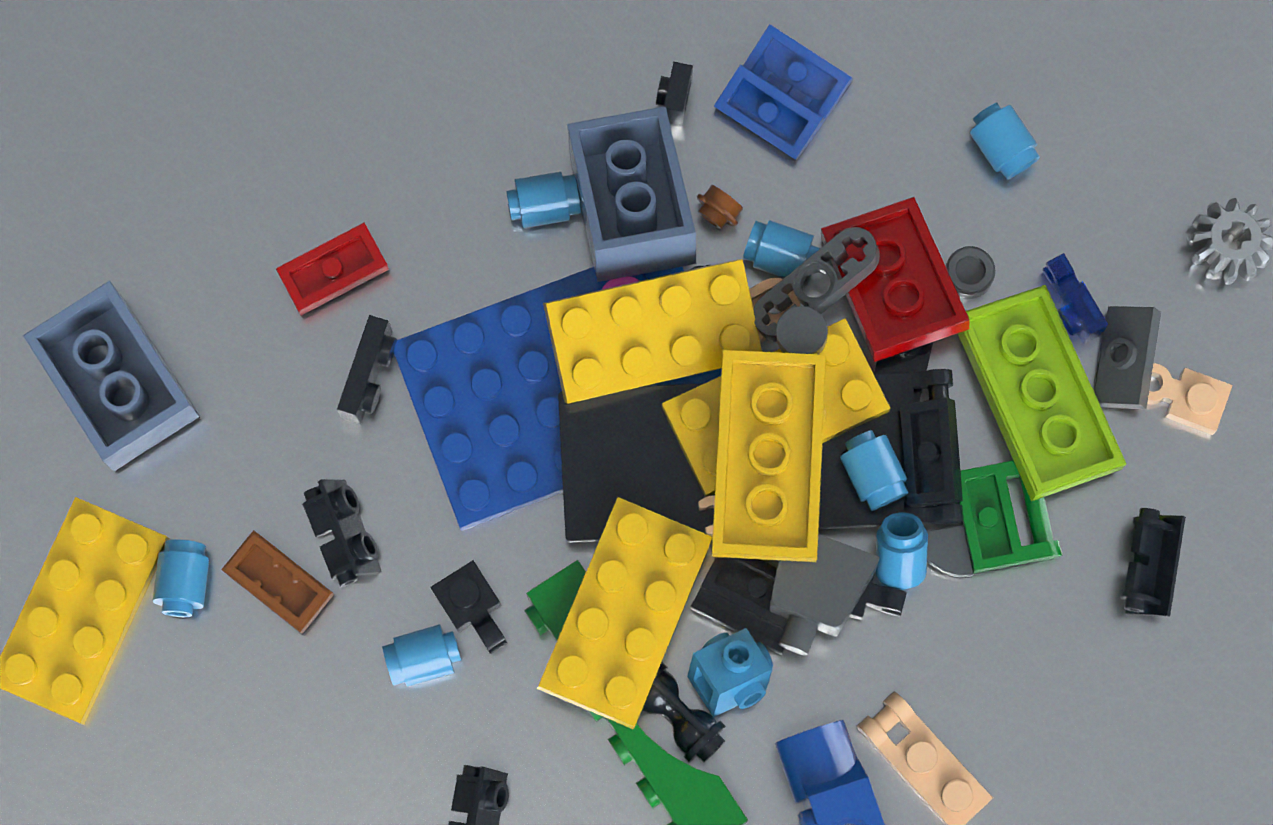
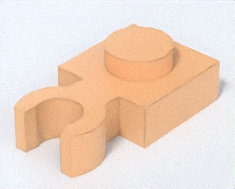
M1153 363L1152 376L1158 380L1160 387L1158 391H1149L1147 404L1153 405L1161 401L1166 402L1170 405L1165 418L1213 435L1218 429L1233 385L1188 368L1182 370L1179 380L1172 378L1167 368Z

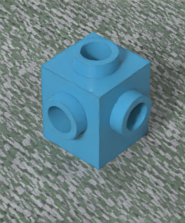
M747 628L732 635L728 633L718 634L706 642L702 649L694 652L687 677L714 718L736 706H739L740 709H745L759 702L766 694L773 670V663L766 647L761 642L756 643Z

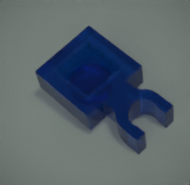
M1063 253L1046 262L1047 267L1043 268L1042 271L1060 297L1059 304L1062 308L1058 309V313L1067 332L1072 336L1077 334L1083 345L1100 336L1108 326V323L1084 282L1078 281L1066 255Z

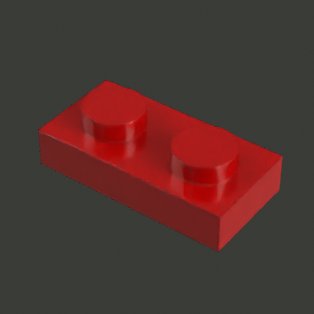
M364 222L277 267L276 270L298 312L302 316L388 271L389 267Z

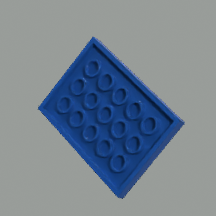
M594 267L397 340L393 351L461 531L563 493L558 395L562 388L543 303L602 290L604 285L610 280L597 282ZM677 267L630 277L643 281L683 272L684 269L683 267ZM722 368L647 386L707 383L720 377Z

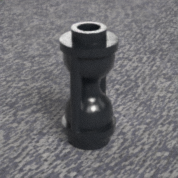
M661 662L642 710L653 715H663L673 726L674 741L677 747L686 753L684 758L688 762H691L696 756L705 762L724 744L725 740L720 733L726 726L721 721L717 723L712 715L706 711L689 709L679 698V688L676 679L666 671L668 667Z

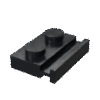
M715 557L690 609L734 632L747 628L756 643L761 642L767 649L779 655L785 649L779 645V641L788 619L770 612L777 568L760 559Z

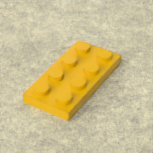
M736 259L543 303L564 402L567 404L722 368L723 350L762 352L758 330L754 323L755 315L743 259Z
M846 318L827 326V342L820 353L821 355H826L822 443L890 411V406ZM780 349L773 351L783 353ZM721 376L662 403V409L705 497L715 494Z
M723 350L712 557L817 562L826 355Z
M75 497L0 655V689L84 725L155 574L158 553L164 551L165 541L170 540V538Z
M618 497L537 689L634 729L713 537Z

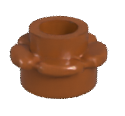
M711 185L704 195H697V200L702 205L698 213L710 224L720 230L726 223L730 226L738 224L735 219L743 210V207L727 193Z

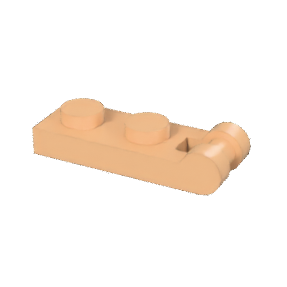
M892 692L883 701L885 707L873 718L866 716L857 725L858 730L945 825H965L993 797L915 714L909 704L898 693ZM899 722L909 734L895 745L886 733Z

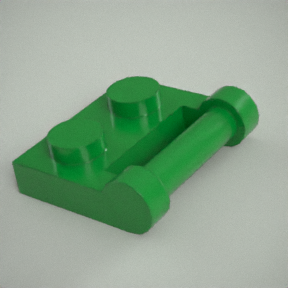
M1014 460L961 470L963 501L957 502V504L963 506L964 521L961 523L965 530L973 574L1030 562L1046 561L1063 556L1060 541L1053 538L1045 498L1042 497L1031 501ZM1008 479H1020L1034 544L1021 546L1007 484Z

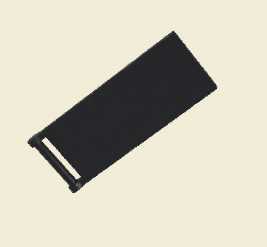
M950 369L874 374L890 406V411L822 443L818 529L881 526L887 516L901 512L917 516L923 524L963 522V506L957 504V502L915 508L907 506V495L886 506L871 511L867 501L860 500L840 459V456L848 451L845 443L870 430H873L876 437L886 435L905 473L900 405L914 403V389H928L929 400L949 398L948 388L953 386V375ZM705 383L644 386L569 404L564 402L562 391L559 393L564 520L567 542L599 541L618 497L702 533H705V527L713 525L714 508L699 511L698 502L705 498L662 409V403Z

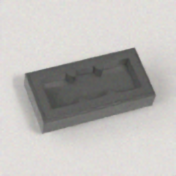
M1108 306L1095 387V395L1101 407L1147 408L1161 311L1155 307Z

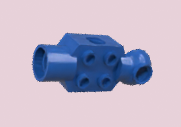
M844 720L828 723L775 743L795 803L802 802L805 809L800 814H797L800 825H885L869 777L855 754Z

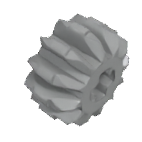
M1231 198L1227 202L1225 209L1219 203L1213 202L1207 207V216L1198 214L1192 224L1198 232L1191 233L1187 243L1192 247L1200 249L1192 257L1193 264H1201L1205 261L1210 264L1205 274L1207 278L1212 279L1220 270L1223 271V279L1226 285L1233 284L1238 274L1246 281H1249L1256 276V267L1265 268L1269 264L1271 259L1265 251L1273 248V237L1262 233L1270 227L1271 219L1262 218L1256 221L1253 218L1258 208L1256 204H1250L1242 212L1240 211V204L1237 198ZM1226 233L1235 236L1232 240L1233 242L1240 241V245L1236 250L1228 247L1229 240L1225 243L1223 242L1222 238Z

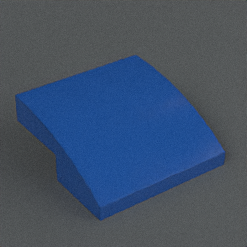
M769 24L744 65L740 64L714 104V107L797 160L832 112L853 78Z

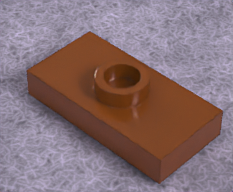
M254 530L221 569L301 634L304 633L334 596L332 591Z

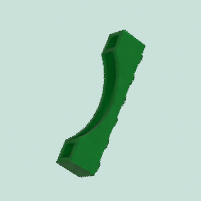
M576 560L526 593L531 603V606L524 610L540 636L549 631L555 642L559 638L586 574L579 560ZM589 711L596 722L603 718V716ZM605 718L615 735L608 739L610 745L624 765L630 761L634 762L643 776L641 780L636 782V785L652 809L660 804L672 821L667 825H744L748 822L745 814L720 776L696 769L668 754L649 738L637 723L634 729H631Z

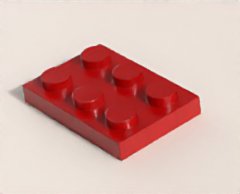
M915 197L821 228V239L824 245L841 231L851 227H859L871 233L879 248L880 260L876 269L845 294L874 362L969 330L970 319ZM853 243L847 246L848 258L842 264L850 258H854L858 262L864 260L866 256L863 248L866 244L860 248L854 246ZM831 258L830 260L839 280L846 276L840 267L842 264L837 267L834 259Z

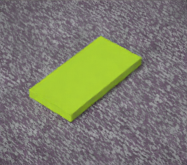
M1046 285L966 311L970 319L969 330L958 333V336L1031 501L1120 471L1127 465Z

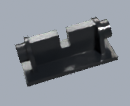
M321 479L317 481L319 486L303 493L306 501L302 505L315 537H322L332 532L335 538L319 546L331 579H337L340 587L358 581V575L381 573L382 571L377 561L378 548L372 536L365 531L358 513L360 510L359 500L353 489L347 485L346 480Z
M1140 508L1139 516L1133 517L1132 523L1135 524L1131 552L1135 554L1133 562H1129L1125 590L1121 592L1120 597L1125 600L1124 609H1126V614L1170 617L1185 516L1160 515L1159 510Z
M464 765L462 775L457 774L451 811L468 813L466 823L449 821L448 825H499L501 812L505 809L508 802L509 791L506 784L508 773L483 766Z

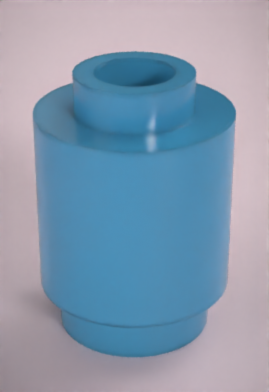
M994 103L979 112L972 119L976 126L970 131V135L995 172L1001 171L1007 180L1025 171L1040 159V156L1034 149L1037 146L1036 141L1011 105L1001 108L998 103Z
M560 171L514 179L515 189L506 191L511 220L521 219L522 228L569 221V215L581 213L579 193L574 174L562 176Z
M771 220L767 224L755 221L743 259L754 262V268L785 278L820 248L812 245L814 239L812 234Z
M870 430L845 443L848 451L841 455L840 459L860 500H866L871 511L886 506L908 494L904 484L907 477L886 435L876 437L873 430Z
M902 512L891 514L883 520L882 525L877 530L876 556H879L880 559L875 573L878 580L888 587L898 590L913 588L921 584L926 577L928 533L917 516Z
M180 539L165 541L164 551L158 553L153 603L162 606L163 614L175 617H191L193 609L204 607L209 558L205 556L206 546L204 544Z
M441 624L394 637V643L382 646L393 686L405 682L407 687L453 674L454 668L452 663L461 661L454 632L443 633Z

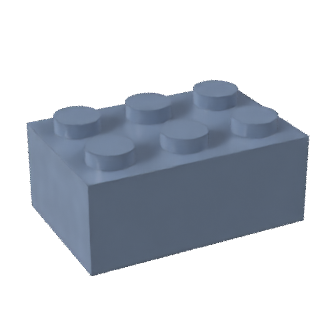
M666 106L567 124L570 159L576 178L597 282L696 264V231Z
M110 281L23 335L102 461L113 471L124 466L199 417L125 300Z

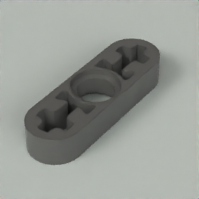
M851 227L841 231L763 295L753 309L755 315L754 323L762 336L769 341L777 342V324L774 322L766 326L771 321L767 313L773 308L782 312L791 306L793 302L788 296L791 291L794 290L803 306L813 308L822 314L876 269L880 260V251L871 233L859 227ZM853 243L854 246L860 248L866 244L863 248L866 256L864 260L858 262L856 259L850 258L842 264L848 258L847 246ZM831 258L834 259L837 267L842 264L840 267L846 276L839 280L833 267L827 263ZM814 273H823L830 278L828 291L820 297H809L803 292L805 279ZM796 304L791 306L789 309L797 307Z

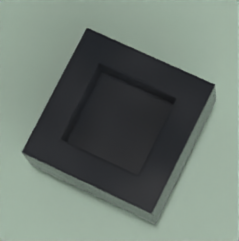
M674 61L670 77L661 76L656 105L666 106L670 124L683 126L692 84L693 65Z

